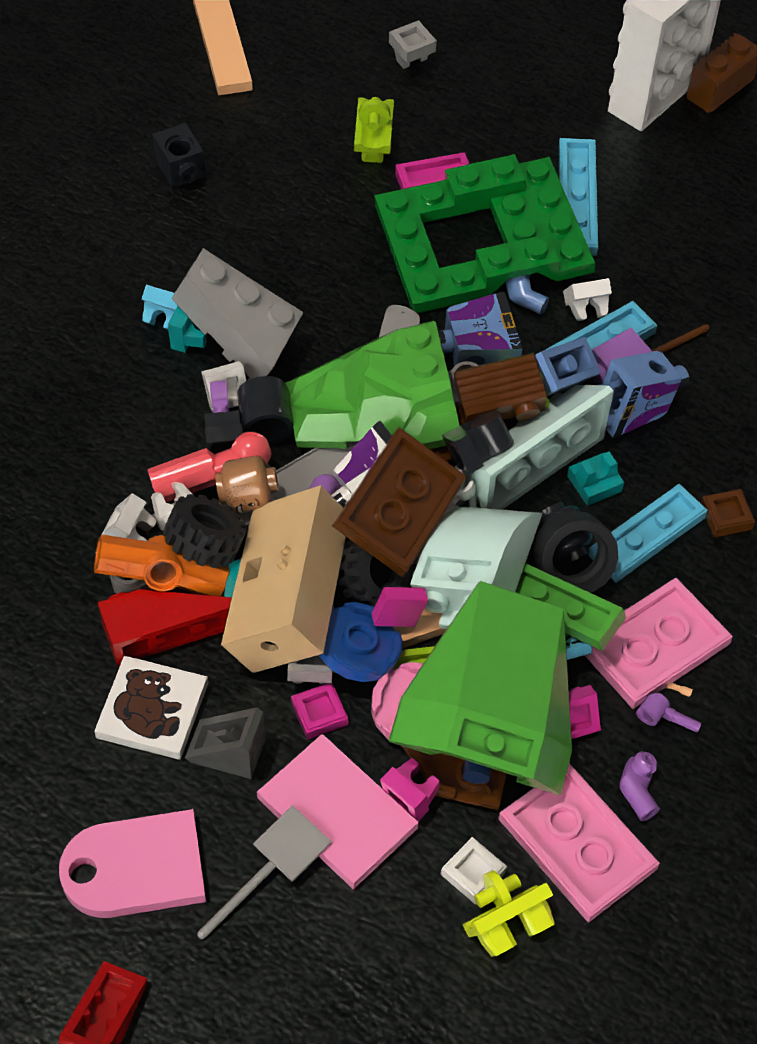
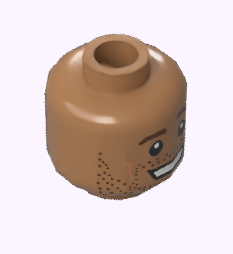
M259 455L228 460L223 464L221 472L215 474L220 503L222 506L226 504L230 506L233 513L251 512L254 509L260 508L272 501L273 492H279L275 467L267 468L265 461Z

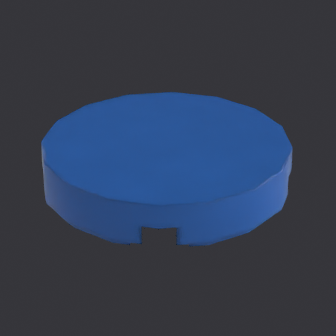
M349 602L344 603L343 607L336 609L332 607L324 652L319 656L332 671L346 679L360 682L379 680L386 673H391L402 653V637L399 630L396 634L392 626H374L371 615L374 607L371 605Z

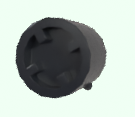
M261 376L247 380L240 385L237 390V400L243 433H259L267 439L269 445H275L289 438L294 431V423L288 387L285 382L277 377Z

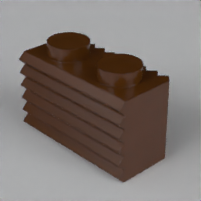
M733 33V37H729L724 43H720L719 47L711 50V53H707L706 57L698 60L697 64L693 63L686 94L687 99L709 113L755 79L754 75L757 73V45L739 33Z
M534 353L454 372V387L464 423L493 411H499L504 420H510L515 417L519 421H525L535 418L540 412L545 410L546 391L544 390Z

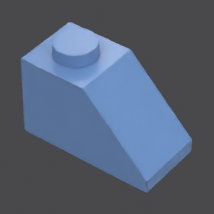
M586 337L550 348L535 355L544 390L546 391V397L566 391L601 373Z

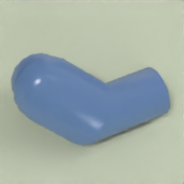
M530 274L511 278L505 282L509 299L513 303L539 315L543 314L548 305L549 298L531 290Z

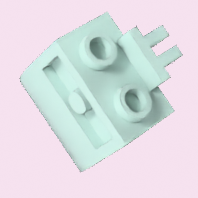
M456 507L439 520L425 543L410 585L412 588H425L428 598L425 609L427 612L442 613L439 621L441 629L448 628L478 582L483 581L513 592L516 591L542 513Z

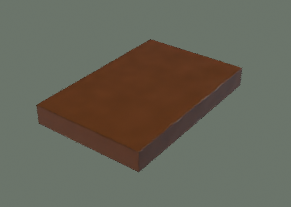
M398 427L332 524V527L402 577L409 570L467 476Z

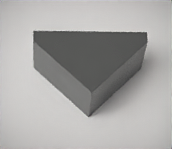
M256 707L199 720L185 759L194 764L252 779L265 743L263 711Z

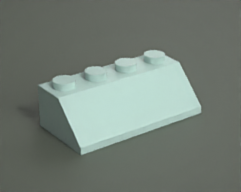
M575 385L563 394L560 392L549 399V406L535 418L518 421L516 426L509 430L514 444L508 450L483 462L484 467L471 474L463 471L467 477L460 489L467 487L468 483L472 480L476 486L474 496L464 502L469 507L502 510L604 439L614 390L607 385Z

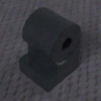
M499 411L485 413L441 435L456 466L468 474L484 467L483 462L505 452L514 444V440Z

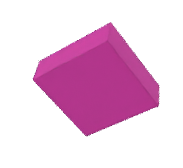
M384 587L371 613L374 626L415 627L428 602L425 588Z
M327 683L291 696V704L307 740L348 725L347 714L333 683Z

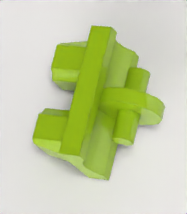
M373 97L371 100L358 98L354 152H362V161L381 163L383 162L384 153L390 154L394 111L393 99L381 101L378 97Z

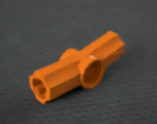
M101 534V537L98 539L94 573L145 580V583L156 591H169L177 588L192 594L221 596L225 590L229 575L228 566L222 567L218 565L217 568H211L207 563L204 566L197 565V562L193 559L189 562L183 558L184 554H176L172 550L173 545H167L165 541L166 536H154L147 541Z

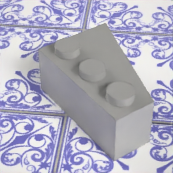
M204 248L171 298L204 335L209 333L224 349L222 354L229 362L233 360L241 362L245 373L249 376L248 380L269 374L303 314L302 311Z

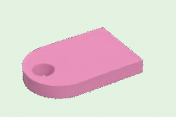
M193 809L98 824L78 833L64 849L59 864L60 881L69 902L82 913L98 918H112L206 902ZM88 864L97 869L95 877L87 883L80 884L71 879L72 872L80 865Z

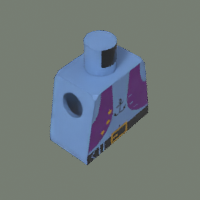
M505 292L450 306L446 310L445 330L438 331L443 354L451 353L454 366L465 361H470L480 366L522 355L521 342Z
M659 351L611 360L602 385H607L614 390L606 426L607 432L612 438H616L664 416L677 390L686 388L689 385L687 370L682 365L673 367L664 354Z

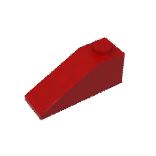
M138 589L129 593H116L107 600L98 602L102 625L116 665H121L124 656L141 659L224 632L232 597Z

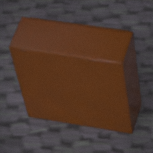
M741 489L702 497L701 504L708 510L706 520L713 537L753 530L755 520Z

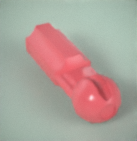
M245 432L236 438L232 448L213 454L205 448L149 468L148 473L155 493H161L165 502H169L176 497V493L171 485L174 482L183 483L191 493L216 485L215 474L221 472L222 466L226 461L259 455L267 465L272 452L267 439L263 435L256 432Z

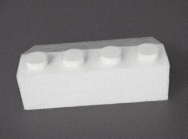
M626 0L623 7V13L625 14L623 26L618 35V41L620 42L618 55L613 64L615 69L614 78L609 88L610 101L608 112L637 130L643 131L688 90L693 63L697 64L698 60H702V57H706L707 53H709L721 0Z

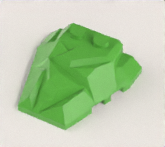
M435 321L393 330L286 383L297 447L347 449L351 442H359L374 424L380 420L391 435L400 427L427 448L433 449L446 446L441 435L460 426Z

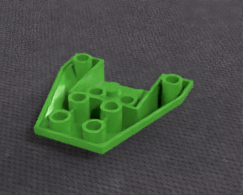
M483 581L478 582L401 696L388 742L429 755L447 754L517 776L516 782L561 795L572 753L564 608Z

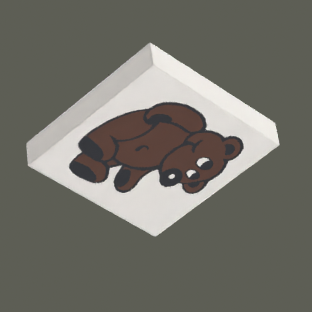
M124 656L95 728V737L181 760L208 686L207 676Z

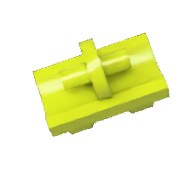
M491 870L483 875L486 889L475 894L474 898L480 908L491 902H494L496 906L462 925L468 937H478L491 957L498 956L517 945L505 921L518 915L528 936L540 933L555 924L550 907L546 901L553 894L546 882L540 886H532L511 898L509 892L521 887L518 876L512 874L502 879L495 870Z

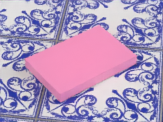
M674 578L624 611L626 619L603 651L592 646V654L584 656L627 704L634 709L642 704L650 694L660 692L670 683L675 682L730 645L733 636L677 578Z
M323 734L257 791V798L278 818L293 805L332 841L319 857L353 890L418 829V821Z
M570 763L561 795L533 788L499 814L500 822L588 923L655 872L660 864Z

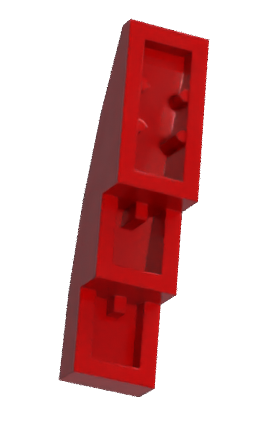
M103 961L61 1032L59 1044H121L147 985V978Z

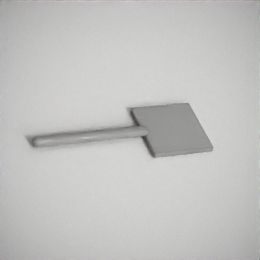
M292 805L253 843L269 862L198 931V937L200 939L206 938L276 867L293 882L332 841Z

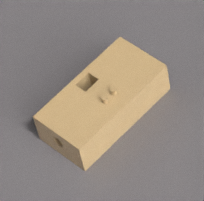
M321 485L268 502L252 512L221 643L227 651L252 673L320 655L324 652L346 536L332 527L343 507Z

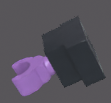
M226 380L210 382L213 413L204 414L206 445L207 449L211 452H221L232 448L236 438L243 434L239 410L229 411Z

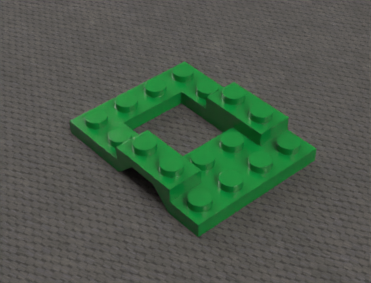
M513 154L445 169V180L374 195L375 207L410 307L416 313L461 304L491 295L511 278L540 273L554 281H562L595 272V261L550 157L519 163L516 155ZM490 208L504 244L476 250V260L439 268L423 223Z

